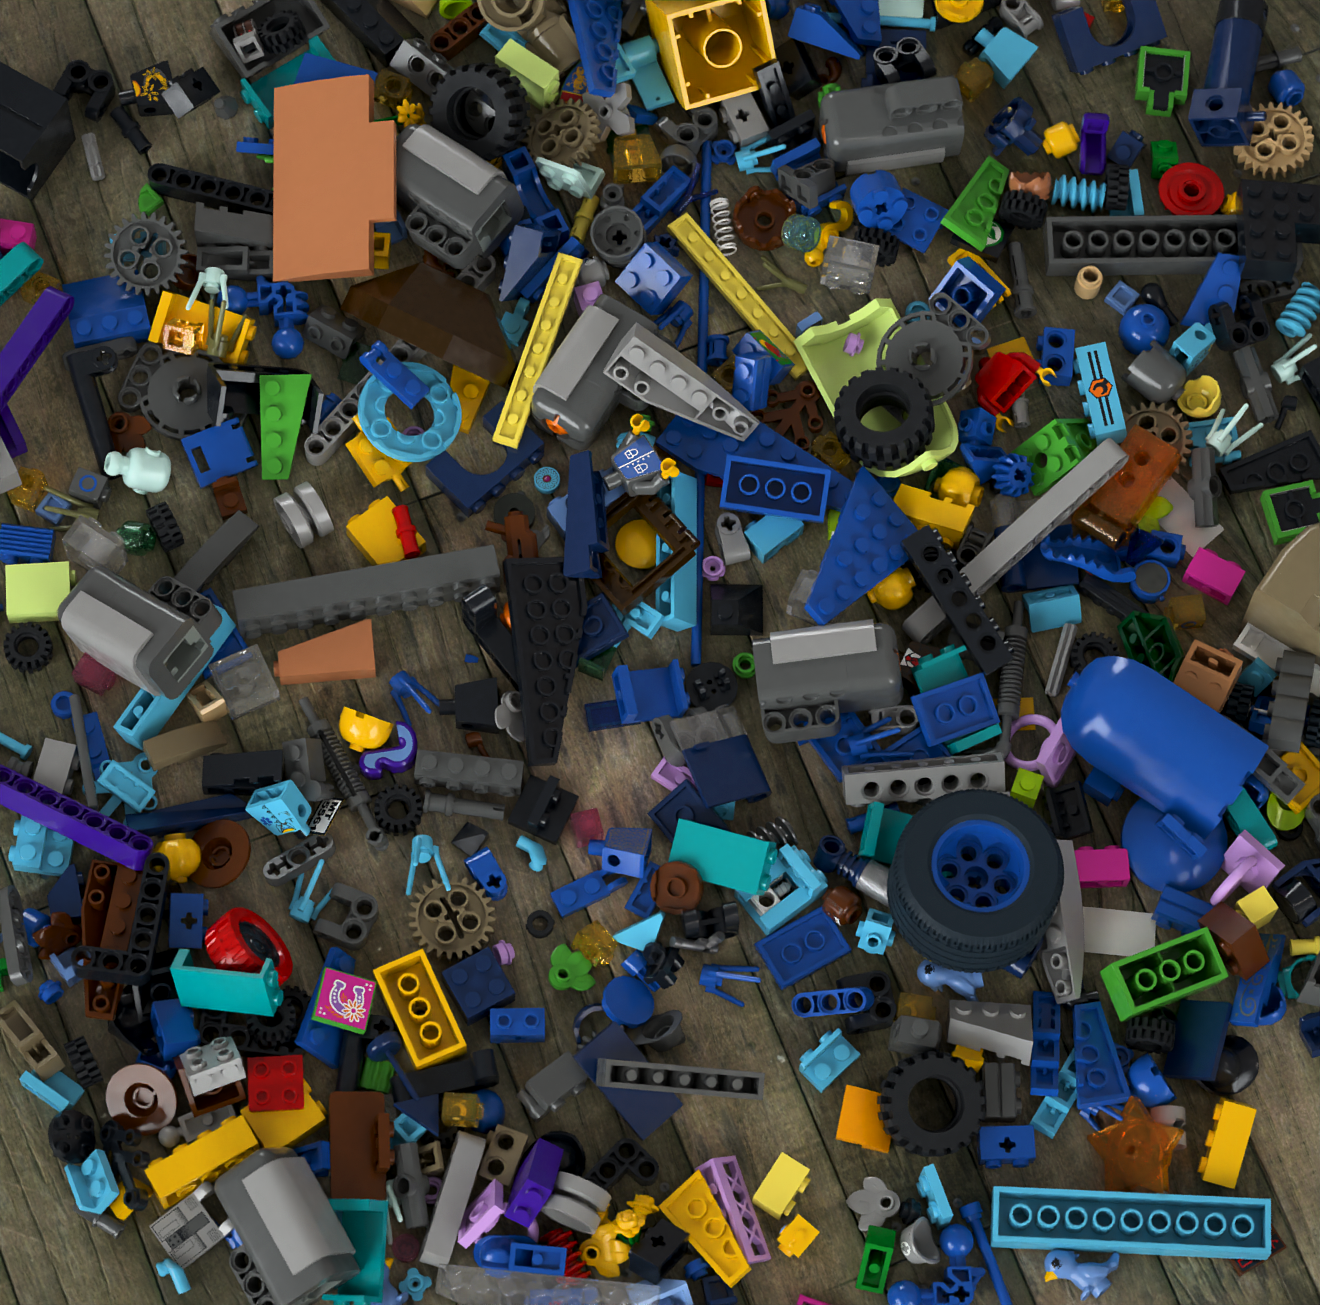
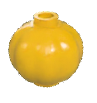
M959 466L950 469L942 478L938 477L936 479L934 492L938 493V499L941 501L948 497L954 500L953 504L966 508L967 504H972L978 507L983 497L984 487L980 486V479L972 469Z
M900 567L867 592V596L872 604L877 602L885 609L898 610L910 602L913 596L912 587L916 586L910 570L907 567L903 569Z
M185 833L164 835V841L158 842L152 852H160L167 856L170 864L171 884L187 883V877L196 871L201 857L199 845L192 839H186ZM155 866L154 869L156 872H160L164 867Z

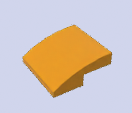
M846 1085L836 1140L862 1145L861 1148L884 1153L889 1152L891 1135L885 1133L883 1129L885 1127L884 1122L879 1120L878 1112H881L880 1104H877V1097L881 1096V1093Z

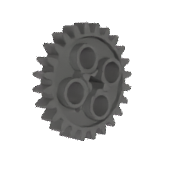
M142 212L141 219H138L133 213L131 215L132 222L122 218L124 225L122 228L114 225L118 233L116 235L108 234L113 242L104 245L111 249V253L104 254V257L111 259L112 262L105 266L109 269L114 268L110 275L111 278L120 277L117 282L118 286L127 283L126 291L130 292L135 287L136 295L140 296L142 290L145 289L146 295L151 296L152 289H154L160 295L161 286L170 290V280L175 283L179 282L175 276L176 273H185L179 267L180 265L188 264L187 261L182 259V256L189 254V251L181 249V246L185 245L187 241L178 239L183 233L181 230L173 232L176 225L174 222L166 226L167 217L163 216L157 221L156 213L153 212L150 219H148L146 212ZM145 230L147 233L146 240L143 243H136V232ZM155 233H157L158 237L150 247L152 237ZM162 242H168L170 245V250L165 255H159L157 250L158 245ZM149 249V252L152 254L151 258L146 257L144 259L140 272L138 275H136L135 271L139 267L144 258V256L141 255V251H147ZM127 253H133L135 262L133 265L126 267L123 264V257ZM150 265H156L158 268V274L154 278H148L146 275V269Z

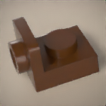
M224 476L212 483L213 493L222 520L231 518L238 510L244 514L248 513L237 476Z

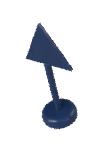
M390 1031L376 1037L366 1049L368 1057L374 1062H382L389 1059L412 1097L411 1100L397 1102L393 1106L438 1137L439 1094L419 1097L394 1056L403 1045L402 1037L398 1032Z

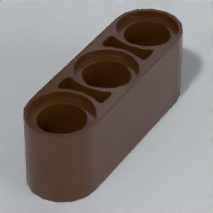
M478 2L471 4L432 35L430 39V50L432 52L443 55L448 62L480 37L479 33L488 22L485 18L481 20L474 18L482 16ZM457 31H464V32H466V33H464V34H457V33H455V32H457ZM443 45V46H446L447 48H445V49H438V48H436V47Z

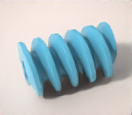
M1063 174L1059 181H1057V177L1055 179L1051 205H1055L1056 201L1060 199L1061 207H1065L1066 203L1070 201L1071 209H1074L1080 203L1081 211H1084L1087 205H1090L1091 213H1094L1097 207H1100V210H1102L1106 183L1102 182L1097 189L1096 181L1092 180L1087 187L1086 179L1083 178L1077 185L1076 177L1074 176L1067 183L1066 175Z
M1308 282L1301 284V287L1296 291V295L1291 298V302L1286 305L1285 310L1280 314V318L1275 321V326L1280 333L1290 338L1295 336L1304 337L1306 335L1304 329H1310V321L1314 322L1317 319L1316 314H1320V290Z

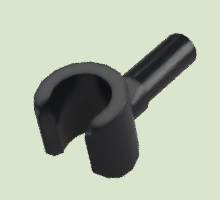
M1287 395L1283 398L1280 414L1274 426L1275 429H1281L1287 410H1296L1298 400L1296 396Z

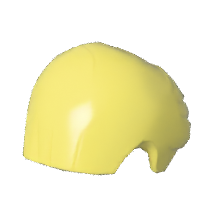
M1202 375L1198 379L1188 380L1183 386L1185 392L1177 400L1178 406L1186 415L1193 418H1206L1213 415L1219 409L1222 394L1218 382L1213 377Z

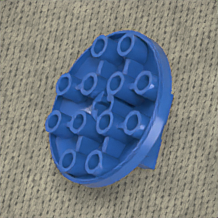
M1140 798L1128 811L1121 829V849L1126 848L1128 851L1129 869L1138 880L1156 891L1162 892L1165 885L1184 893L1200 888L1216 875L1225 859L1227 831L1223 819H1221L1210 835L1203 839L1184 826L1185 823L1177 815L1165 814L1143 798Z

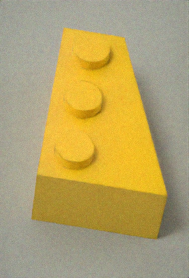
M901 484L893 501L918 530L926 525H929L931 529L936 528L943 539L941 544H944V548L947 549L949 547L950 549L958 550L964 533L971 522L975 505L967 504L966 508L953 504L954 500L952 498L945 497L944 501L930 497L931 492Z
M1220 1096L1219 1104L1216 1103L1213 1112V1128L1208 1131L1205 1146H1208L1206 1157H1201L1198 1166V1172L1201 1173L1200 1178L1202 1180L1235 1189L1257 1110L1252 1105Z

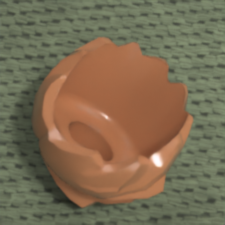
M1017 171L1016 173L1011 172L1009 176L1010 192L1012 190L1017 192L1024 190V193L1028 194L1029 191L1032 192L1033 196L1037 194L1040 196V199L1046 201L1054 189L1049 172H1042L1041 174L1034 172L1030 175L1028 172L1020 174Z

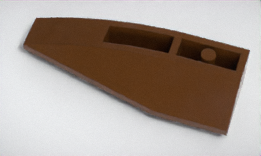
M92 859L81 907L82 946L128 951L143 870L136 871L120 863ZM83 959V966L88 965L91 961ZM110 962L105 965V968L114 969L118 964ZM84 979L85 1016L87 1018L113 1021L124 984Z

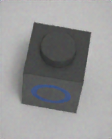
M78 467L68 489L70 496L85 503L94 504L93 508L99 510L103 502H108L112 492L108 477Z

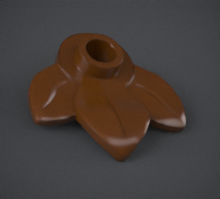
M119 411L113 413L108 419L117 452L122 453L125 450L128 453L132 448H145L143 435L152 429L146 418L140 415L130 416L125 412ZM124 421V427L118 429V423Z
M53 912L50 919L51 925L32 934L36 943L42 947L38 953L40 959L49 960V955L52 953L57 957L66 948L77 945L82 939L81 927L72 922L69 914Z

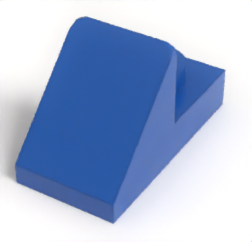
M318 1141L293 1149L298 1157H305L316 1178L328 1176V1170L331 1169L328 1141Z
M511 1242L508 1271L564 1276L567 1248Z

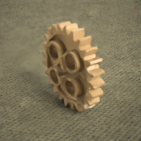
M1269 102L1268 108H1265L1260 103L1258 111H1265L1267 119L1265 121H1255L1253 132L1257 131L1262 134L1255 135L1252 133L1250 146H1234L1233 155H1238V163L1245 162V170L1252 167L1254 176L1259 171L1262 172L1263 178H1266L1267 174L1271 173L1273 179H1276L1277 173H1281L1285 178L1287 170L1295 174L1296 166L1303 168L1304 160L1309 161V152L1313 151L1314 135L1311 134L1312 126H1307V117L1300 119V110L1293 114L1291 105L1285 110L1281 102L1277 108H1274L1272 102ZM1277 125H1284L1285 128H1278V127H1276V126H1277ZM1292 146L1293 149H1285L1284 147ZM1264 152H1265V153H1268L1269 155H1268V156H1262V155H1260V153H1264Z

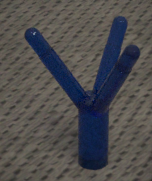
M697 163L686 193L671 209V212L677 217L681 215L692 201L718 194V190L714 189L691 196L700 177V163Z

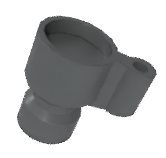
M617 180L615 184L611 183L603 188L599 201L600 212L612 206H625L623 197L625 183L622 180Z

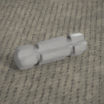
M91 132L83 134L81 138L92 180H103L105 172L95 134Z

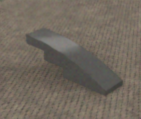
M238 510L203 544L174 579L199 592L205 584H210L224 565L227 567L260 526Z

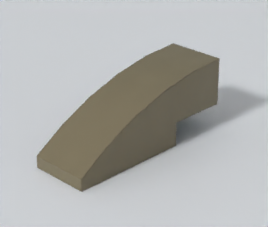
M215 720L182 727L143 741V751L153 771H157L177 762L180 765L226 746L227 742Z
M13 1000L0 1010V1027L42 1082L65 1067L58 1053L16 1000Z

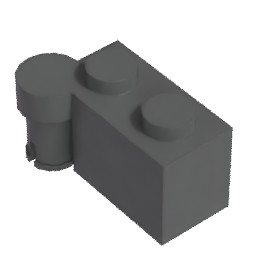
M301 738L282 742L287 780H292L308 801L331 800L335 792H330V790L335 788L330 783L324 784L326 782L321 739Z
M568 1050L529 1079L525 1085L526 1090L522 1089L516 1097L529 1110L528 1115L537 1123L546 1117L551 1110L555 1113L566 1103L565 1099L573 1095L576 1097L582 1093L587 1087L585 1083L588 1075Z

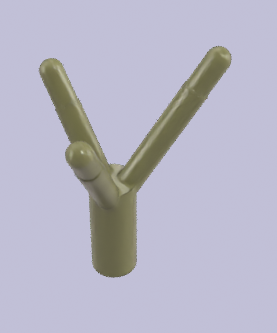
M761 255V260L764 261L763 266L782 282L757 286L756 291L787 287L804 295L807 288L806 284L785 276L765 255Z

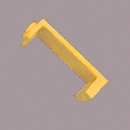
M163 291L148 340L178 349L196 348L207 351L208 345L205 344L208 336L209 304L195 300L191 309L186 310L189 297L171 291ZM214 306V333L216 332L220 308ZM225 310L221 334L228 336V341H230L243 315ZM245 318L233 352L228 351L226 358L219 357L224 363L246 364L249 356V351L246 349L249 340L253 341L257 326H254L255 319Z

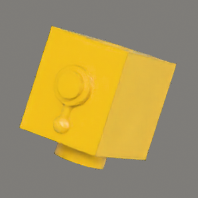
M797 1214L789 1224L781 1228L780 1235L776 1238L780 1242L778 1248L789 1258L793 1254L799 1258L820 1232Z

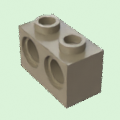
M497 1124L495 1131L490 1130L485 1146H488L485 1157H481L477 1170L479 1172L478 1181L490 1184L496 1179L503 1184V1190L509 1192L527 1147L529 1135ZM502 1139H509L513 1142V1146L509 1150H503L498 1146V1143ZM493 1164H499L504 1170L500 1175H492L489 1173L488 1168Z

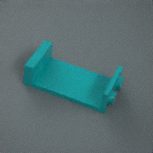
M317 35L308 40L309 50L306 53L336 61ZM305 52L252 84H249L245 78L240 80L242 89L240 95L247 105L250 103L255 109L253 112L260 123L264 122L269 129L274 127V88L294 84Z
M954 644L940 649L941 655L933 658L931 653L917 659L919 665L910 669L921 693L968 677L959 653L967 650L965 645L955 648ZM999 723L942 743L952 755L1003 732Z
M874 801L867 808L858 855L865 859L871 858L874 861L891 865L901 833L914 815L884 808L885 804ZM949 871L942 872V875L946 878L951 879L954 877Z
M679 818L668 862L683 861L691 864L698 870L703 881L754 895H764V892L769 889L771 884L769 872L771 865H774L776 862L778 850L775 849L777 844L775 842L764 841L700 824L697 821Z
M179 949L170 967L180 1004L184 1007L274 1016L277 1007L283 1001V990L279 987L278 972L275 970L271 958H266L260 974L194 967L190 950Z
M328 1199L333 1210L343 1211L342 1226L356 1250L353 1257L361 1272L338 1288V1295L322 1294V1300L333 1301V1305H350V1302H354V1305H371V1302L382 1303L388 1201Z

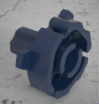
M1020 96L1011 100L1010 103L1000 109L991 120L994 125L990 124L985 130L984 136L995 146L991 151L995 156H998L1006 146L1012 143L1029 156L1034 154L1043 142V138L1032 129L1037 120L1031 118L1034 109Z

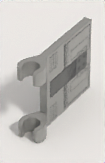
M208 1181L202 1183L193 1193L149 1226L172 1260L183 1269L225 1237L232 1234L231 1232L234 1229L229 1218L218 1227L201 1203V1201L215 1193L214 1185Z

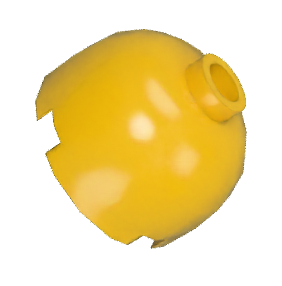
M345 706L339 720V732L342 738L350 742L349 748L362 753L365 749L375 750L382 747L387 742L394 726L392 723Z

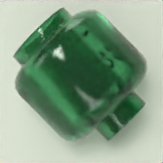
M128 520L122 524L121 528L119 527L116 530L115 542L118 543L122 553L141 557L154 549L156 533L148 523Z

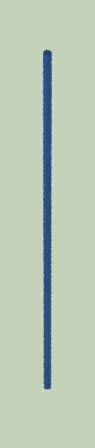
M706 140L702 144L700 228L710 238L711 208L709 203L711 202L712 142ZM699 268L697 366L707 374L709 279ZM695 472V478H697V539L700 541V545L697 548L696 626L691 629L692 667H697L701 664L705 475Z

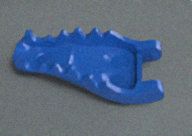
M1048 534L1040 543V550L1046 560L1064 562L1082 568L1091 575L1111 582L1125 583L1136 579L1134 568L1127 567L1121 569L1120 562L1127 561L1132 557L1129 546H1111L1099 538L1092 540L1091 536L1081 540L1080 534L1075 538H1071L1068 535L1065 540L1060 538L1051 540L1050 534Z

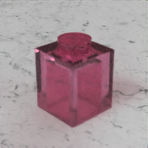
M86 652L72 672L75 683L100 696L104 694L105 690L109 691L116 680L115 672L99 663Z
M597 808L571 814V827L577 848L588 846L590 839L603 840L604 831Z

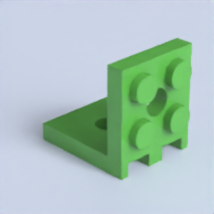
M1054 419L1011 452L1027 456V462L1033 463L1030 470L1036 473V475L1031 477L1035 485L1031 486L1030 489L1034 496H1041L1057 484L1097 447L1096 439H1090L1087 424H1090L1089 419ZM1043 453L1048 459L1045 467L1040 463V457Z

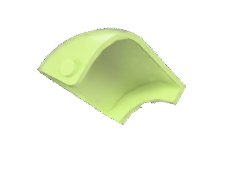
M875 298L860 310L850 314L849 321L840 325L834 321L825 325L810 327L793 341L833 418L834 404L836 398L840 397L839 391L843 386H849L848 381L852 377H860L861 372L865 370H876L877 350L881 339L887 330L896 321L901 319L891 299ZM900 326L889 337L890 340L901 329ZM850 332L854 334L859 332L861 334L860 339L864 340L860 354L855 353L853 357L849 356L848 353L843 352L846 338ZM888 345L884 347L882 360H885ZM920 354L917 358V365H924L926 363ZM941 396V397H939V398H936V399H932L931 401L938 400V399L942 398L943 396ZM944 402L933 406L935 430L932 433L933 439L930 445H925L926 451L922 455L914 456L915 460L908 465L904 462L901 464V468L893 469V466L886 467V470H878V466H872L871 469L865 468L879 477H903L922 470L929 471L936 467L938 462L955 451L959 442L958 427L948 404ZM882 406L868 411L860 421L868 429L878 432L891 431L902 425ZM904 411L903 419L906 421L909 415Z

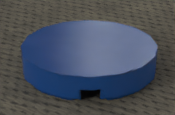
M620 976L610 981L603 990L602 1007L606 1015L612 1021H616L619 1026L623 1024L628 1026L627 1028L634 1029L645 1024L652 1016L655 1008L654 998L650 990L641 981L629 976Z

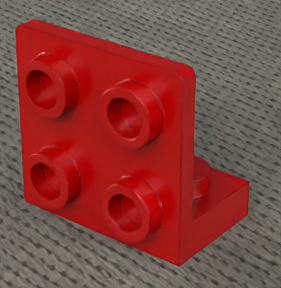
M302 1055L247 1058L250 1112L304 1109V1061Z

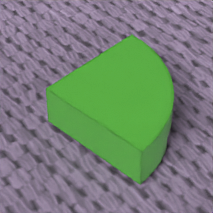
M146 183L140 191L138 206L141 214L146 212L147 216L160 208L164 201Z

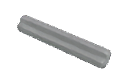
M1065 623L1045 689V694L1048 696L1057 697L1059 695L1078 629L1074 624Z

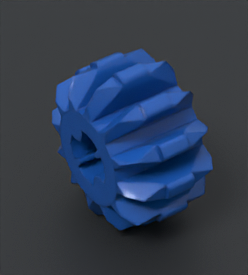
M1009 453L998 458L999 464L992 466L996 471V474L991 476V478L996 479L994 488L1000 489V494L1011 496L1012 498L1029 493L1028 487L1035 485L1031 477L1036 475V473L1030 470L1033 463L1027 462V456Z

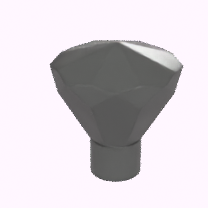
M224 95L214 101L215 113L218 117L228 120L236 115L238 104L235 98Z

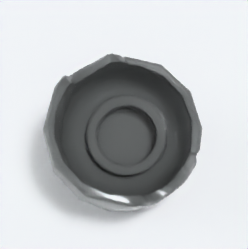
M681 144L667 146L662 151L657 162L660 163V171L662 173H666L674 165L688 177H691L697 168L696 155L688 146Z

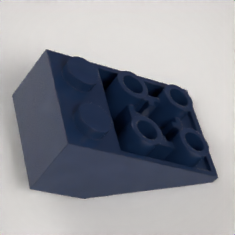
M534 223L514 226L509 235V243L511 244L509 254L506 255L504 260V279L501 280L498 288L500 294L499 301L523 298V295L520 293L522 289L557 253L561 230Z

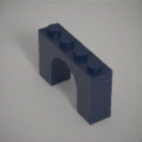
M1122 0L1127 15L1126 29L1118 41L1108 46H1104L1094 39L1082 7L1073 6L1051 15L1070 72H1076L1080 75L1088 74L1094 71L1093 67L1102 64V66H1107L1115 63L1116 57L1121 55L1129 57L1137 54L1138 48L1141 46L1154 47L1159 45L1160 40L1167 37V33L1156 0Z
M502 400L483 416V427L492 436L505 404ZM526 425L518 449L502 445L507 457L498 470L485 475L470 473L444 450L425 465L426 476L469 518L473 513H480L486 507V502L493 496L495 498L500 496L510 481H517L524 474V469L531 463L535 465L543 458L544 442Z

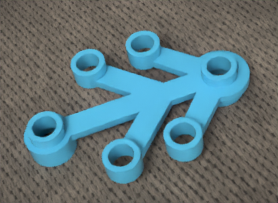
M144 752L138 754L133 761L117 762L153 789L152 777L157 771H153L151 765L149 770L141 768L142 761L149 762ZM105 760L100 764V774L104 771L103 765L109 764L112 760ZM94 781L96 794L110 793ZM83 784V786H82V792H83V794L85 795L84 784ZM113 795L99 813L109 817L122 801ZM154 795L151 798L154 803L153 807L145 806L143 810L152 811L156 808L158 801ZM124 803L125 815L136 813L135 810ZM125 817V819H124V821H123V824L127 826L126 817Z

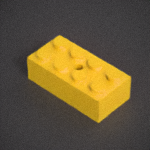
M423 948L373 970L374 980L377 982V987L397 1032L402 1037L403 1045L415 1071L436 1067L467 1054L466 1042ZM417 1011L425 1012L424 1015H415Z
M234 1115L225 1119L221 1123L222 1126L214 1131L211 1129L206 1130L196 1137L197 1141L190 1145H187V1143L181 1144L172 1151V1155L165 1159L159 1157L148 1164V1168L144 1170L146 1177L164 1210L184 1200L205 1181L214 1183L223 1173L260 1149L259 1143L243 1115L237 1118Z

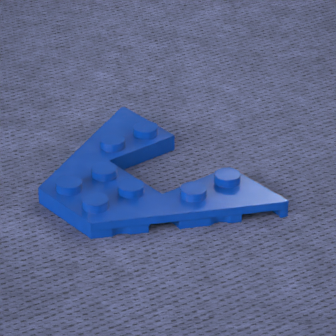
M854 712L843 713L844 717L843 719L841 718V723L846 720L847 724L842 725L841 730L835 736L809 740L811 746L839 783H842V766L951 756L942 743L928 747L920 726L885 750H882L876 741H871L873 749L868 750V752L913 751L915 755L912 757H878L861 760L860 755L853 757L848 736L854 735V731L866 728ZM828 717L823 720V723L830 724L835 719Z

